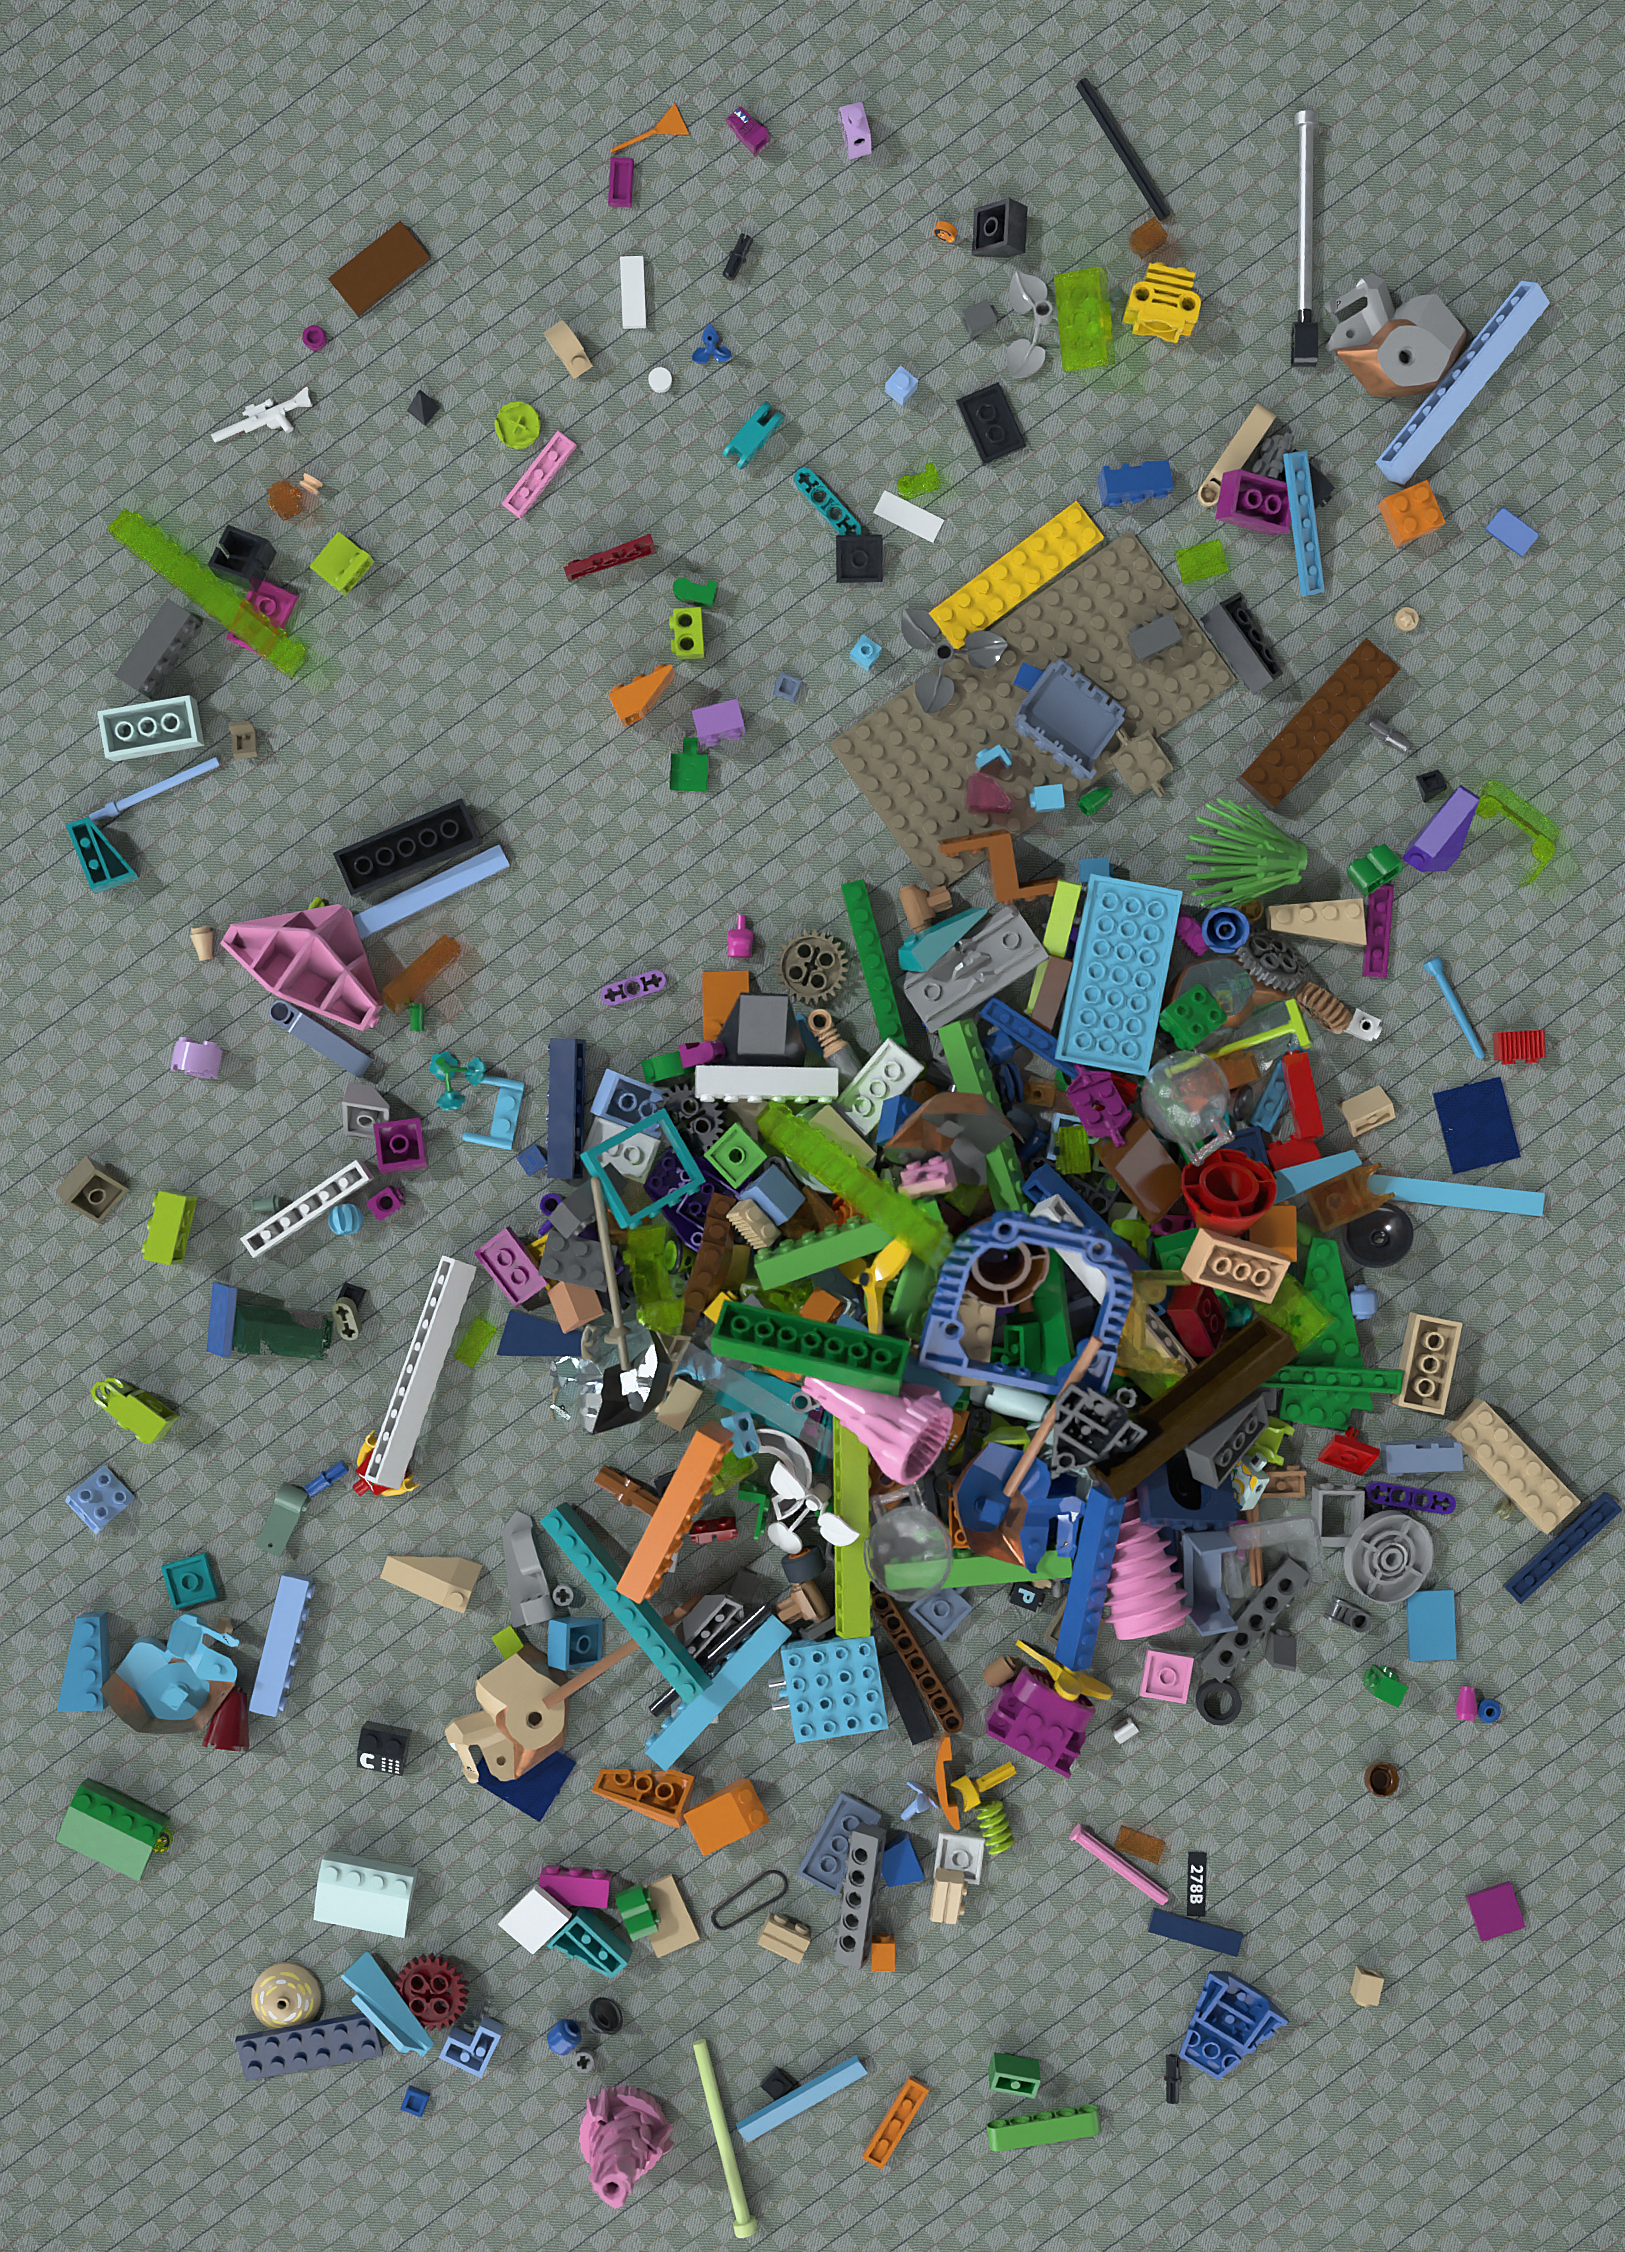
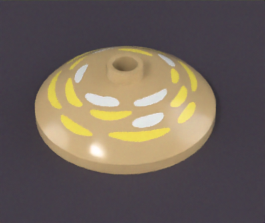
M293 1962L277 1963L265 1969L257 1978L251 1994L252 2007L260 2022L271 2030L309 2023L315 2018L320 2008V1985L313 1973L306 1967ZM279 2001H285L286 2006H281Z

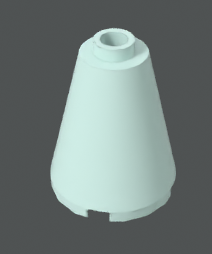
M995 1382L991 1386L993 1387L991 1395L988 1394L985 1402V1409L991 1412L1039 1423L1044 1420L1051 1408V1401L1038 1391Z

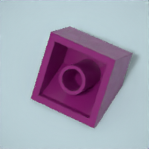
M420 1118L373 1124L378 1170L382 1174L429 1168L427 1146Z

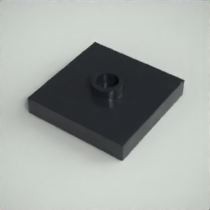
M882 534L836 535V583L883 582Z

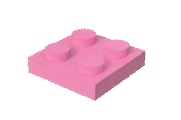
M1147 1648L1139 1695L1186 1704L1194 1661L1193 1656Z

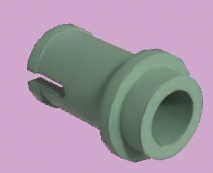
M272 1195L270 1198L252 1199L251 1210L253 1213L268 1211L277 1213L278 1210H282V1199L276 1195Z

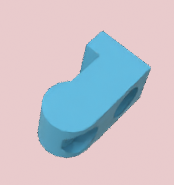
M749 1410L720 1419L723 1427H727L728 1430L735 1433L732 1439L734 1442L732 1450L738 1458H744L758 1452L759 1443Z

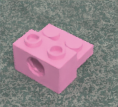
M942 1156L929 1159V1163L920 1164V1161L907 1164V1168L900 1173L903 1183L898 1187L900 1197L907 1196V1200L953 1191L958 1184L951 1158L943 1159ZM924 1172H928V1174H926V1178H924Z

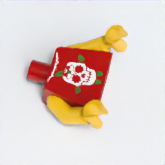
M372 1430L366 1436L356 1461L358 1465L356 1473L361 1479L352 1486L354 1491L359 1496L364 1495L369 1489L376 1496L379 1494L393 1496L413 1491L420 1486V1483H413L412 1478L415 1474H412L408 1468H406L405 1477L399 1490L375 1484L364 1478L378 1440L374 1436L375 1430Z

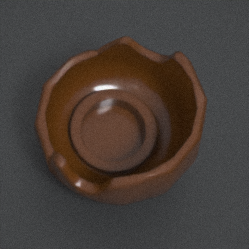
M1385 1761L1370 1764L1365 1770L1363 1777L1367 1790L1380 1798L1392 1795L1398 1789L1400 1780L1396 1768Z

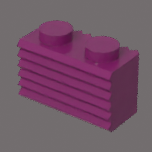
M1182 908L1179 910L1174 937H1178V941H1181V944H1184V947H1187V951H1191L1194 957H1199L1209 946L1202 937V926Z

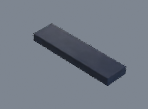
M1154 1907L1147 1927L1149 1933L1235 1957L1238 1956L1243 1939L1242 1932Z

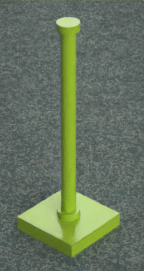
M1295 999L1285 1002L1291 1017L1288 1024L1171 1065L1164 1064L1162 1067L1166 1078L1172 1077L1171 1074L1291 1032L1297 1034L1300 1046L1306 1050L1314 1047L1299 1002Z

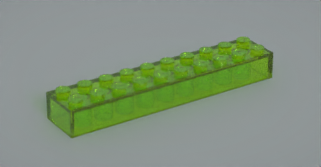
M772 1099L753 1119L768 1143L935 1271L952 1253L954 1249L951 1242L952 1237L946 1232L948 1228L943 1222L938 1219L932 1220L929 1217V1213L923 1207L918 1206L916 1208L912 1205V1201L907 1195L902 1192L900 1194L895 1192L894 1187L887 1180H879L871 1168L868 1166L863 1168L859 1165L860 1162L851 1153H848V1155L843 1153L842 1148L833 1140L831 1142L827 1141L825 1135L816 1127L811 1129L808 1126V1122L800 1115L794 1116L786 1104H778Z

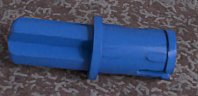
M339 1461L327 1471H321L320 1476L304 1485L306 1492L311 1497H314L326 1487H332L333 1482L349 1472L347 1464L344 1461Z

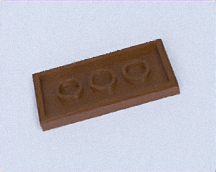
M399 221L331 275L328 280L357 317H359L426 264L430 258L403 223Z

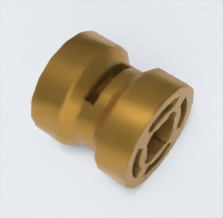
M1257 899L1242 906L1239 904L1236 908L1246 916L1248 923L1259 919L1263 912V906Z

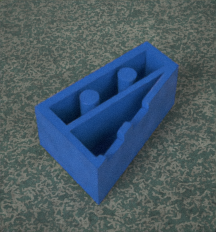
M1169 460L1142 462L1140 466L1130 467L1129 464H1122V469L1110 470V466H1102L1097 478L1102 506L1108 505L1110 508L1121 506L1122 502L1131 501L1133 504L1140 503L1149 497L1163 499L1168 497V494L1174 488Z

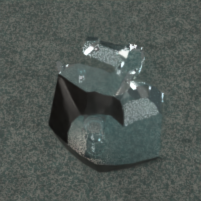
M640 1311L642 1318L623 1323L632 1330L631 1333L625 1335L631 1367L629 1370H621L618 1345L605 1343L604 1341L605 1335L609 1334L613 1327L588 1324L581 1340L582 1359L558 1356L551 1362L550 1376L554 1377L553 1404L550 1407L552 1419L560 1422H569L576 1387L579 1385L584 1388L580 1394L579 1411L582 1433L578 1435H595L638 1422L649 1415L661 1403L668 1386L672 1363L658 1334L644 1312Z

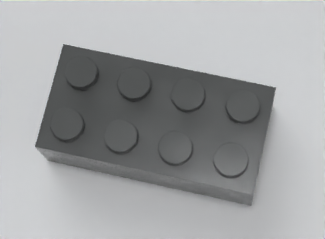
M167 598L115 673V676L151 700L153 696L160 692L164 679L173 673L177 660L187 653L188 644L192 638L195 639L200 634L203 623Z
M1255 1390L1187 1444L1186 1452L1194 1479L1217 1489L1267 1428L1269 1421L1262 1393Z

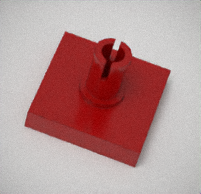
M1348 1427L1344 1431V1436L1335 1434L1319 1452L1317 1461L1362 1476L1379 1457L1380 1449L1359 1442L1360 1431L1356 1428L1355 1433H1353L1354 1427Z

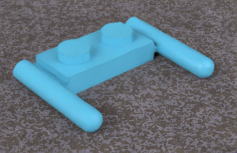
M485 1074L483 1082L480 1083L500 1087L491 1135L485 1136L464 1132L462 1139L468 1142L512 1150L525 1082Z

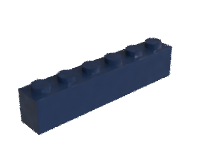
M550 1038L548 1046L550 1066L547 1072L549 1079V1091L547 1093L549 1111L546 1118L548 1125V1137L546 1139L548 1156L545 1164L547 1178L583 1179V1161L580 1155L583 1153L586 1039Z

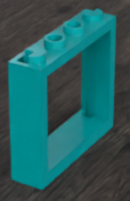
M665 1108L580 1155L590 1175L600 1178L603 1198L621 1229L628 1226L630 1229L639 1226L643 1223L641 1220L643 1217L649 1215L652 1218L663 1212L661 1210L662 1206L667 1203L669 1207L682 1201L681 1195L687 1193L690 1196L701 1190L699 1185L706 1182ZM658 1122L690 1177L691 1182L630 1216L597 1156Z

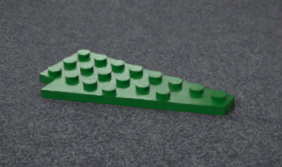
M1314 1236L1310 1238L1292 1334V1342L1298 1355L1287 1364L1364 1367L1335 1240ZM1282 1388L1277 1418L1347 1430L1351 1408L1373 1411L1370 1392Z

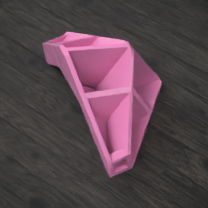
M340 904L233 923L220 943L268 991L282 999L361 1031L368 1030L370 1027L374 1028L380 1019L378 1013L383 1003L353 914L349 909Z

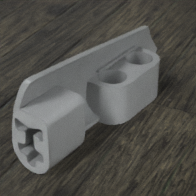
M517 1510L502 1529L512 1624L514 1628L524 1624L527 1626L556 1616L543 1572L545 1568L544 1560L531 1516Z

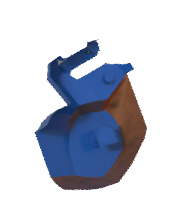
M988 1442L969 1462L952 1486L958 1522L971 1551L1025 1567L1030 1573H1037L1036 1567L1046 1551L1049 1519L1055 1516L1058 1519L1057 1556L1071 1557L1073 1559L1077 1550L1075 1540L1079 1518L1085 1515V1503L1070 1493L1047 1495L1051 1484L1050 1473L1047 1465L1038 1458L1034 1459L1013 1497L1005 1495L1003 1489L1025 1452Z

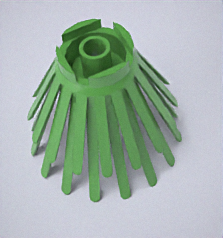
M1217 798L1221 805L1256 826L1211 804H1206L1207 809L1242 827L1243 831L1201 816L1196 817L1197 822L1218 829V835L1249 845L1190 834L1189 839L1191 841L1220 846L1213 847L1212 852L1228 856L1187 854L1185 857L1187 861L1248 865L1213 866L1211 868L1212 872L1188 874L1186 876L1187 880L1257 875L1221 882L1213 887L1194 890L1191 894L1198 896L1233 888L1234 892L1204 900L1200 905L1214 903L1211 906L1213 908L1239 899L1231 903L1230 907L1239 904L1242 906L1284 885H1295L1302 879L1303 876L1297 875L1300 869L1306 870L1308 855L1306 846L1298 843L1299 839L1291 838L1252 806L1247 804V808L1260 819L1229 800L1227 803Z

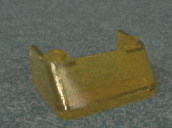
M1182 1270L1129 1271L1133 1283L1132 1300L1116 1350L1118 1354L1115 1364L1146 1373H1187V1368L1179 1358H1163L1157 1350L1145 1349L1147 1304L1161 1302L1166 1295V1285H1190V1279Z

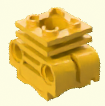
M1161 262L1149 263L1143 281L1136 283L1132 288L1122 322L1133 324L1132 334L1153 335L1172 343H1177L1180 335L1190 337L1194 324L1197 323L1201 306L1199 296L1191 291L1196 273L1190 272L1189 269L1184 267L1170 268Z

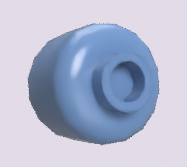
M1354 1285V1290L1347 1292L1354 1319L1372 1318L1373 1314L1378 1311L1377 1293L1373 1289H1368V1285Z

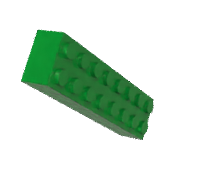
M726 1299L723 1301L711 1337V1354L895 1397H899L911 1346L909 1341Z

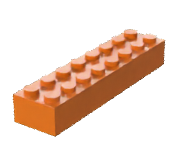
M709 1420L696 1431L616 1588L618 1592L640 1604L646 1598L649 1600L654 1591L657 1592L663 1583L662 1575L664 1572H668L673 1564V1560H671L673 1554L680 1550L684 1542L681 1538L684 1533L687 1534L693 1525L691 1520L693 1515L698 1514L704 1502L701 1499L704 1494L707 1495L714 1484L711 1479L720 1472L724 1465V1462L721 1460L725 1454H729L734 1445L732 1439L735 1433L713 1420Z

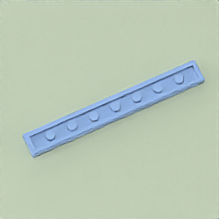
M501 846L492 847L354 916L361 940L509 867L510 864Z

